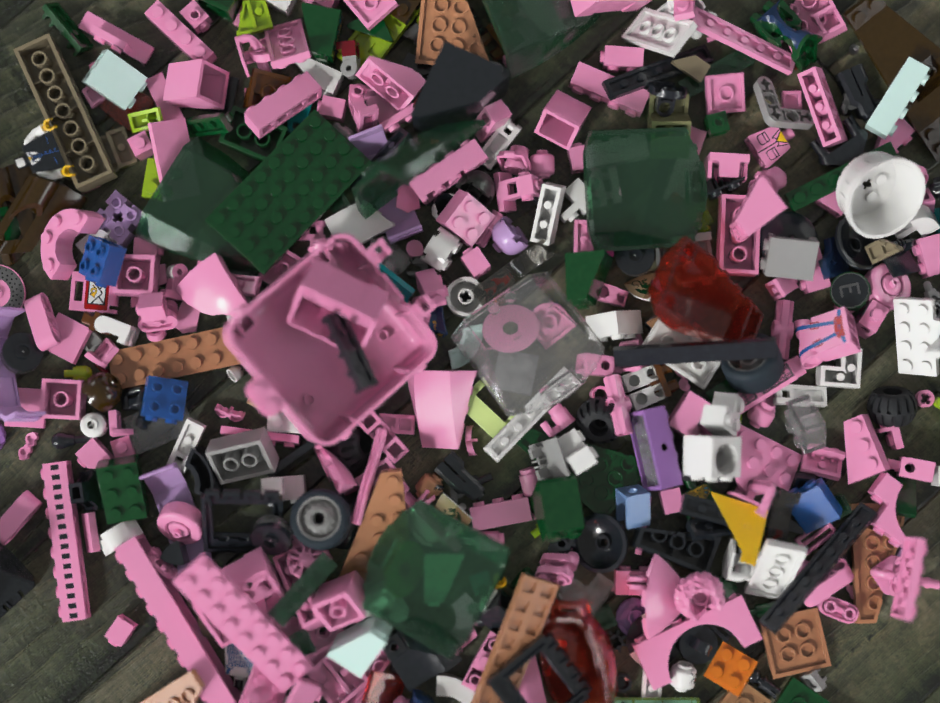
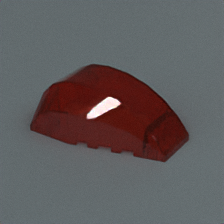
M683 236L661 257L648 290L650 303L658 319L670 330L705 341L756 338L764 314L749 297H745L741 292L742 288L738 284L733 283L729 278L730 274L725 269H721L718 265L719 261L687 236Z

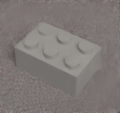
M265 427L211 439L205 452L220 485L274 473L280 459Z

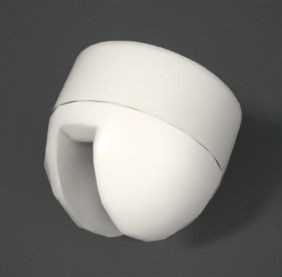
M239 365L231 366L226 370L233 382H237L243 377L244 371L241 370L242 367Z

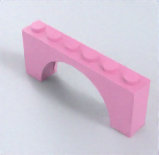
M734 592L729 596L721 611H718L717 608L707 607L706 613L698 622L689 618L681 619L680 617L651 639H647L645 634L634 639L635 642L631 645L653 690L672 682L668 669L671 648L677 638L692 627L703 624L724 627L735 635L744 648L762 640L761 634L741 594H735Z

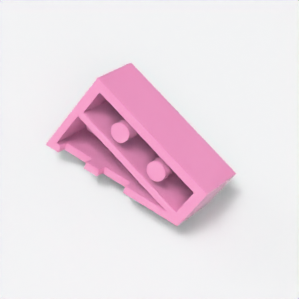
M861 414L844 421L848 484L857 483L890 470L891 467L869 415Z

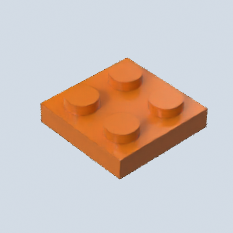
M723 641L703 676L740 697L759 662Z

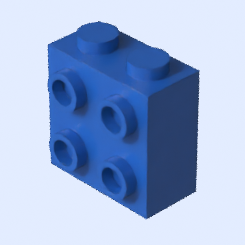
M89 235L88 241L85 244L83 258L79 264L78 273L84 275L85 280L95 282L96 286L107 288V286L116 287L127 249L106 238Z
M147 376L140 416H144L146 421L157 422V419H165L167 424L177 425V421H183L189 381Z
M822 478L817 480L811 479L800 488L795 487L788 491V493L794 494L796 499L791 501L785 500L784 503L806 534L841 518L843 508Z

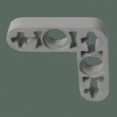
M760 76L756 80L753 89L763 119L768 126L809 130L815 124L809 110L781 108L774 85L769 78ZM765 99L769 100L772 103V105L767 103Z

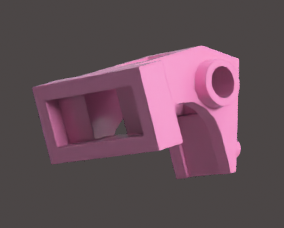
M360 83L350 84L348 95V108L356 123L357 133L377 126L379 115L377 104L370 106L365 104L369 98L377 93L368 85Z
M507 172L493 174L498 212L517 211V199L522 198V201H530L534 199L533 197L540 196L543 180L530 174V172L518 173V177L512 178V173ZM514 184L517 186V193H514Z

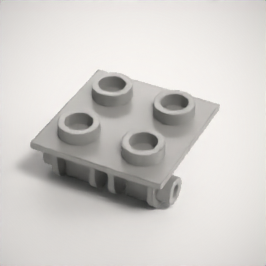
M558 437L529 445L530 450L528 452L531 460L537 458L532 463L538 462V466L533 468H540L535 471L537 480L570 475Z

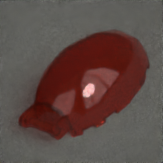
M554 599L550 609L551 617L546 619L543 633L541 634L546 636L552 632L560 643L558 647H563L571 658L570 662H574L583 674L581 678L585 677L593 687V690L588 694L590 698L584 703H615L618 693L617 664L609 635L597 619L591 615L587 599H580L579 601H559ZM561 609H579L577 611H561ZM540 653L541 668L553 701L556 699L557 703L566 702L573 695L542 653Z

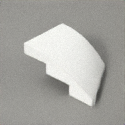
M366 200L348 206L324 220L332 236L336 234H349L355 237L360 244H365L374 237L396 226L393 221L386 219L379 210L374 209Z

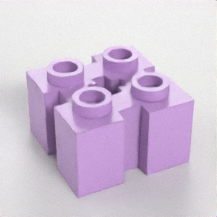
M115 190L105 201L109 204L105 210L100 208L97 213L105 218L100 228L107 233L111 230L108 235L126 248L135 237L132 232L136 227L141 230L150 217L135 205L130 208L133 203ZM120 216H122V218H123V220H122L121 222L118 221V218H119Z

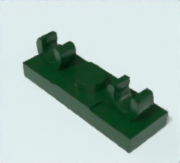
M58 2L47 3L42 7L45 12L42 16L43 20L50 18L51 23L48 26H56L59 33L67 38L69 41L66 46L67 49L75 48L73 56H80L82 52L90 51L94 47Z
M228 111L226 114L223 112L204 114L185 119L188 134L193 138L229 133L233 129L229 122L234 117Z

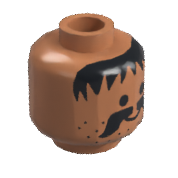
M435 472L433 474H423L415 485L416 495L420 497L425 490H429L430 493L426 499L428 500L435 495L434 501H436L444 490L443 479Z

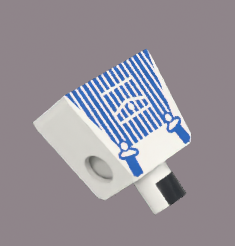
M231 643L225 646V673L235 676L233 687L245 688L246 678H249L254 664Z

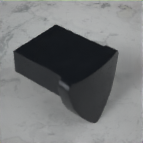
M180 541L170 544L160 556L161 560L169 564L184 565L186 562H190L186 545Z

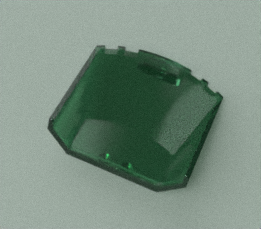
M686 127L595 130L588 132L582 155L587 233L594 250L622 251L693 246L697 232L702 227L703 211L706 210L707 182L703 161H700L697 152L698 147L696 143L692 142Z
M420 500L406 511L401 512L400 516L392 524L388 525L377 541L366 568V580L363 583V608L443 656L454 659L468 642L507 566L511 548Z

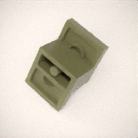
M687 92L685 99H676L674 111L668 117H662L656 112V96L649 93L647 131L650 136L649 158L689 159L692 123L688 115L689 93ZM662 103L659 110L666 112L669 109V103Z

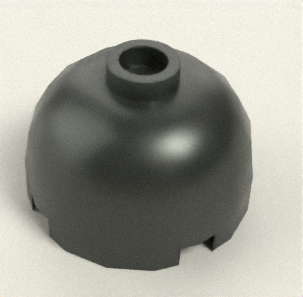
M472 170L467 174L464 173L455 188L471 194L484 207L490 205L495 195V183L490 175L483 170Z

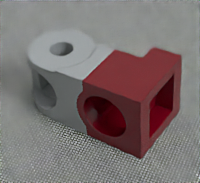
M356 40L336 42V50L342 53L341 73L348 79L354 80L358 78L355 75L361 68L359 43Z

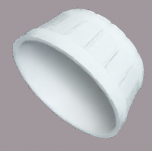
M873 151L858 156V158L856 157L844 168L837 181L836 200L840 210L845 214L849 224L857 233L866 238L880 239L897 233V231L902 230L911 222L923 203L926 184L923 172L915 163L903 157ZM870 179L871 186L863 189V182H867Z

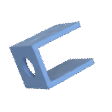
M639 484L615 488L616 520H626L627 529L649 526L651 524L650 492Z

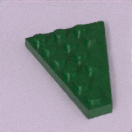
M530 428L516 444L529 454V445L551 438L545 432ZM584 443L588 447L592 446L598 455L596 458L598 463L576 475L580 500L595 514L603 513L610 515L616 508L615 488L636 485L641 480L636 456ZM568 465V469L570 472L569 476L575 475L570 466Z

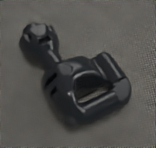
M143 385L125 389L122 392L121 402L123 411L138 410L139 416L136 419V426L140 427V430H147L148 426L151 425V421H146L144 416H140L145 388ZM138 394L137 397L129 398L130 395Z

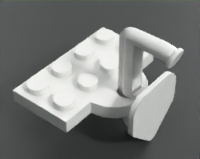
M667 0L657 11L644 7L621 38L627 43L674 58L690 37L699 39L703 33L696 30L698 26L690 19L675 21L674 1ZM695 0V7L697 6L703 10L706 8L702 0ZM707 11L715 16H718L716 13L712 11Z
M896 296L893 299L898 373L937 377L940 374V318H936L935 298Z
M731 538L723 557L722 577L738 582L747 580L744 586L745 594L777 600L794 580L807 554V547L766 539L762 550L758 553L756 566L740 562L742 551L738 545V553H736V540Z

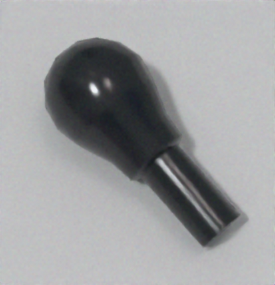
M58 432L52 436L51 443L56 449H65L78 443H87L91 437Z

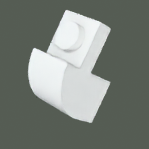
M577 178L565 191L564 196L572 205L560 215L559 219L564 224L568 220L571 223L579 215L578 211L585 216L591 205L592 197L588 187Z
M922 204L911 222L902 230L897 231L895 236L898 239H902L917 230L924 238L940 229V224L931 209Z
M136 520L121 522L100 535V549L105 556H108L115 551V548L134 536L143 534V531Z

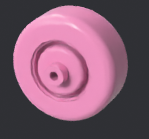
M881 263L868 270L864 276L871 288V296L868 302L874 299L889 308V311L894 310L893 299L896 296L910 297L911 283L908 275L893 278L885 263Z
M169 502L164 505L157 518V527L171 541L194 544L203 536L202 511L186 502Z

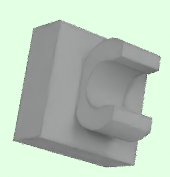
M821 669L803 672L799 676L803 684L814 692L823 691L827 687L825 684L827 677H820L818 674Z

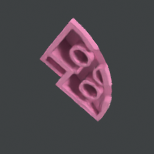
M795 0L790 5V8L801 19V26L822 37L818 44L848 30L832 0Z
M213 253L198 264L175 288L180 297L189 306L208 315L225 314L229 316L242 303L248 304L234 274L230 273L223 257L217 253Z
M319 444L313 447L329 482H333L339 495L344 493L347 496L359 490V486L351 472L335 455Z
M654 554L646 574L649 577L648 589L642 592L641 605L646 608V617L642 619V625L647 639H651L664 630L681 613L676 609L674 601L676 585L680 584L681 578L657 554Z

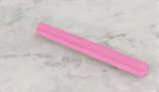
M378 428L352 513V524L361 525L387 437L388 431L386 429Z

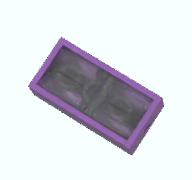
M665 406L629 413L633 433L630 435L643 488L647 491L682 485L683 475L679 469L678 454L674 448L673 433L669 427V415L665 410Z

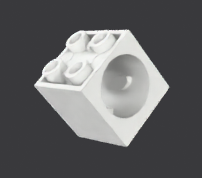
M683 435V475L691 476V480H703V477H705V481L718 482V478H720V481H732L734 477H741V437Z

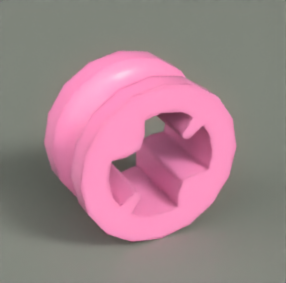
M920 390L915 394L919 407H930L935 401L934 394L929 390ZM922 394L928 395L927 404L926 402H921Z

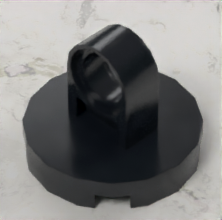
M654 81V85L652 82H649L648 92L656 96L655 110L662 117H668L673 113L676 99H685L687 96V87L681 85V88H677L673 82ZM662 103H669V109L666 112L659 110Z
M698 625L686 630L679 636L677 641L681 656L694 664H705L710 661L718 648L715 633L705 625Z

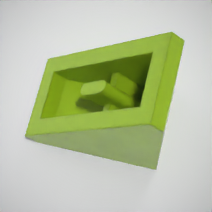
M160 107L128 114L132 133L149 130L148 123L164 121Z

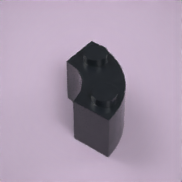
M204 446L191 448L184 465L194 476V493L201 496L202 493H205V489H220V493H222L224 484L220 485L205 454L207 448Z

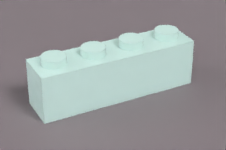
M908 57L866 123L865 129L884 140L888 135L892 137L898 127L895 123L899 118L903 120L909 110L906 108L909 101L912 103L915 101L919 94L916 90L920 84L924 86L930 75L927 73L930 68Z

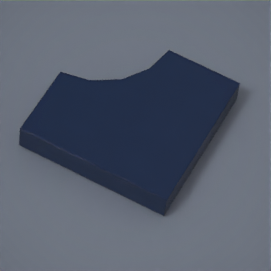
M835 237L824 239V255L818 261L824 280L837 277L845 272H851L849 264L838 252Z

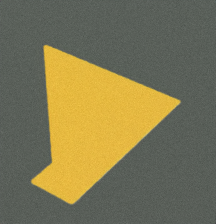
M711 492L742 551L740 562L756 566L767 516L763 517L755 512L756 509L758 510V506Z

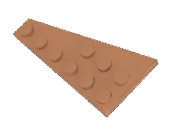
M859 503L849 504L850 514ZM863 503L876 512L881 507L877 503ZM896 515L897 522L901 529L904 525L905 519L903 516ZM871 524L851 546L852 572L854 574V579L852 580L853 603L859 611L858 619L854 622L856 624L877 623L883 601V592L870 574V570L888 556L895 555L897 548L888 542L889 538L885 535L877 534L872 529L874 526Z

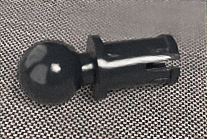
M756 668L748 682L758 683L756 688H761L775 699L777 697L776 694L780 693L781 688L768 680V676L764 675L761 677L760 671Z

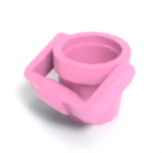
M512 145L509 150L500 151L496 157L501 170L507 173L518 175V173L528 172L532 169L529 160V149L527 147Z

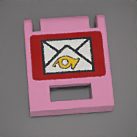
M72 271L70 311L93 313L97 311L104 314L118 313V310L110 309V306L118 307L119 296L113 293V286H107V288L96 286L95 282L85 280V276L78 273L79 271ZM77 282L83 283L82 301H75Z

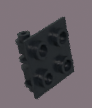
M718 176L717 179L720 187L715 178L712 181L709 180L702 183L699 187L700 193H705V197L702 200L709 199V201L719 198L724 191L728 194L737 190L745 177L735 180L737 178H721Z
M906 237L904 239L891 240V242L902 246L904 249L883 260L892 277L920 272V268L909 251L915 244L914 239Z

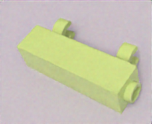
M479 380L473 386L474 389L472 395H470L467 415L488 435L494 438L516 414L513 412L505 422L476 396L485 386Z

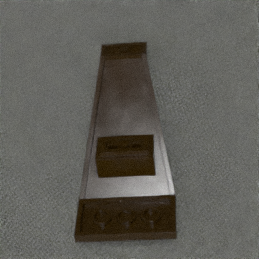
M884 0L858 1L843 16L888 88L908 57L917 60L931 69V73L928 74L930 77L925 85L920 84L916 90L919 94L913 103L909 101L906 108L909 110L905 116L931 157L935 161L940 160V48L888 7Z

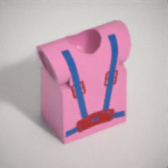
M845 306L812 317L811 320L800 319L794 322L796 338L800 341L799 356L803 369H811L820 365L823 361L827 362L861 352L855 318Z

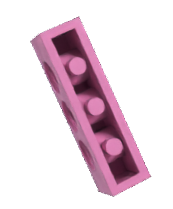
M815 66L797 74L822 146L830 148L848 141L823 69Z

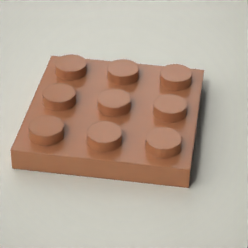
M818 607L797 610L776 635L759 622L773 679L831 666Z

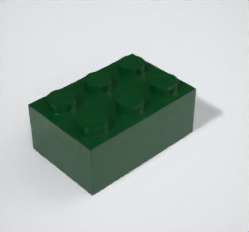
M233 106L231 114L234 118L229 122L233 129L229 133H222L219 138V143L228 149L262 162L290 134V130L287 127L280 125L259 139L245 123L244 113L246 110Z
M139 455L98 461L95 469L107 524L147 518L150 508L144 479H139L142 475Z

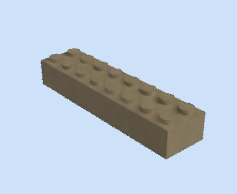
M48 33L13 49L44 119L53 118L49 121V125L51 127L58 126L52 130L65 165L75 166L69 168V173H76V176L71 177L76 189L81 193H85L118 178L56 40Z

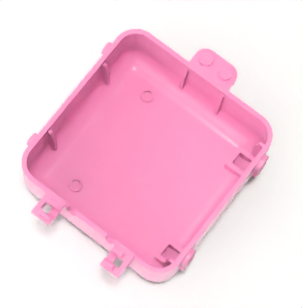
M336 234L326 239L324 237L318 239L308 248L309 253L248 304L242 303L230 313L232 317L224 325L222 336L225 345L253 377L245 387V394L264 416L273 417L282 411L303 437L312 443L329 446L336 444L341 439L346 440L352 435V429L414 374L423 372L428 367L426 364L436 353V337L423 319L438 306L427 293L420 296L412 305L403 300L404 296L386 274L381 273L378 269V264L393 252L382 238H379L366 250L355 237L349 234ZM378 246L382 249V252L379 254L374 250ZM315 258L334 266L335 269L390 293L363 350L378 384L358 394L354 391L357 387L352 377H348L346 374L349 370L343 358L339 359L338 357L340 353L338 347L286 323L299 287ZM423 303H426L428 306L425 310L420 307Z

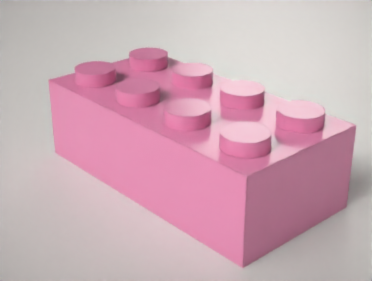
M722 194L718 198L715 273L718 275L755 277L759 274L760 228L741 242L732 236L731 228L729 227L746 195Z

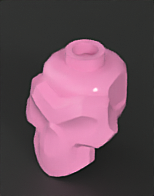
M776 166L764 171H757L754 179L748 184L747 192L751 185L763 175L777 194L779 190L786 187L787 175Z
M773 395L747 410L750 425L757 429L770 426L775 418L776 406L773 404Z

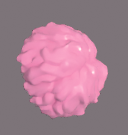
M695 571L686 576V578H681L680 584L676 585V593L674 594L676 609L687 618L696 622L706 613L707 607L717 608L718 611H721L726 601L722 582L719 581V578L712 576L710 572L705 571L702 573Z

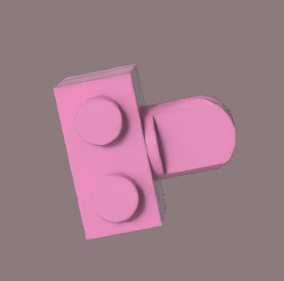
M619 566V569H615L614 593L616 595L642 596L643 590L648 589L649 577L646 574L649 566H639V569H631V566Z

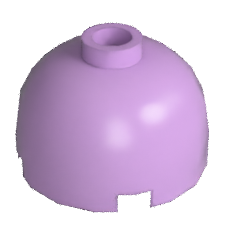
M503 216L494 225L491 232L492 240L494 241L492 246L498 253L502 251L506 255H517L529 246V242L518 226L515 228L511 225L513 221L507 216Z

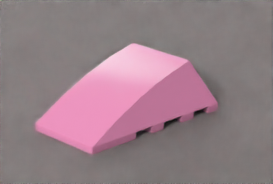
M424 370L419 374H414L407 381L422 448H460L465 427V416L468 414L469 399L473 393V382L478 371Z
M332 643L306 655L314 664V668L306 676L323 684L321 688L324 691L322 697L327 703H362L365 696L370 692L377 679L390 663L382 649L363 676L359 678L327 656Z

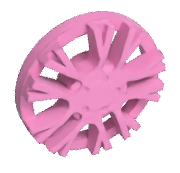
M300 542L288 552L286 559L287 567L298 578H314L323 569L325 561L323 552L315 550L316 553L312 554L310 552L312 548L309 547L308 552H305V547L307 546ZM301 547L302 552L300 553L296 549ZM290 560H296L297 564L291 566ZM314 562L321 563L320 567L315 566ZM302 569H307L308 575H302Z
M154 546L149 549L147 556L156 570L166 578L173 579L178 574V569L173 566L174 564H169L160 559L162 555L160 548Z

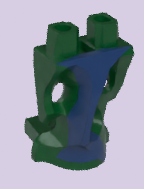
M768 0L763 6L764 15L755 12L750 17V24L755 27L758 37L779 48L782 46L781 43L783 41L791 47V59L796 63L799 71L803 72L809 64L817 62V45L822 40V37L804 29L801 26V19L783 0H779L776 4Z

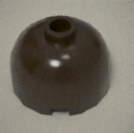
M97 372L83 381L81 386L83 395L87 394L90 398L88 400L89 404L102 412L112 410L120 402L122 396V387L119 379L106 372Z

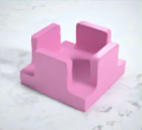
M710 152L704 159L705 181L711 179L712 168L713 178L716 179L718 184V176L721 178H738L740 169V178L745 177L741 183H744L747 180L750 154Z

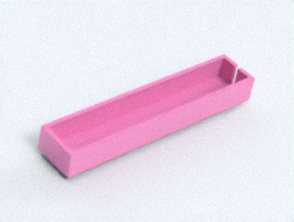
M145 535L134 536L115 548L117 561L120 564L123 563L126 568V576L130 581H134L137 586L135 588L140 598H144L147 603L146 608L148 612L157 619V627L162 633L166 634L169 647L172 650L175 649L178 654V662L182 667H186L188 672L195 668L205 684L200 695L201 700L207 703H239L241 698L238 688L233 687L234 682L232 678L225 673L223 663L207 637L202 635L198 622L178 589L172 583V579L166 578L157 571L147 556V551L152 546Z

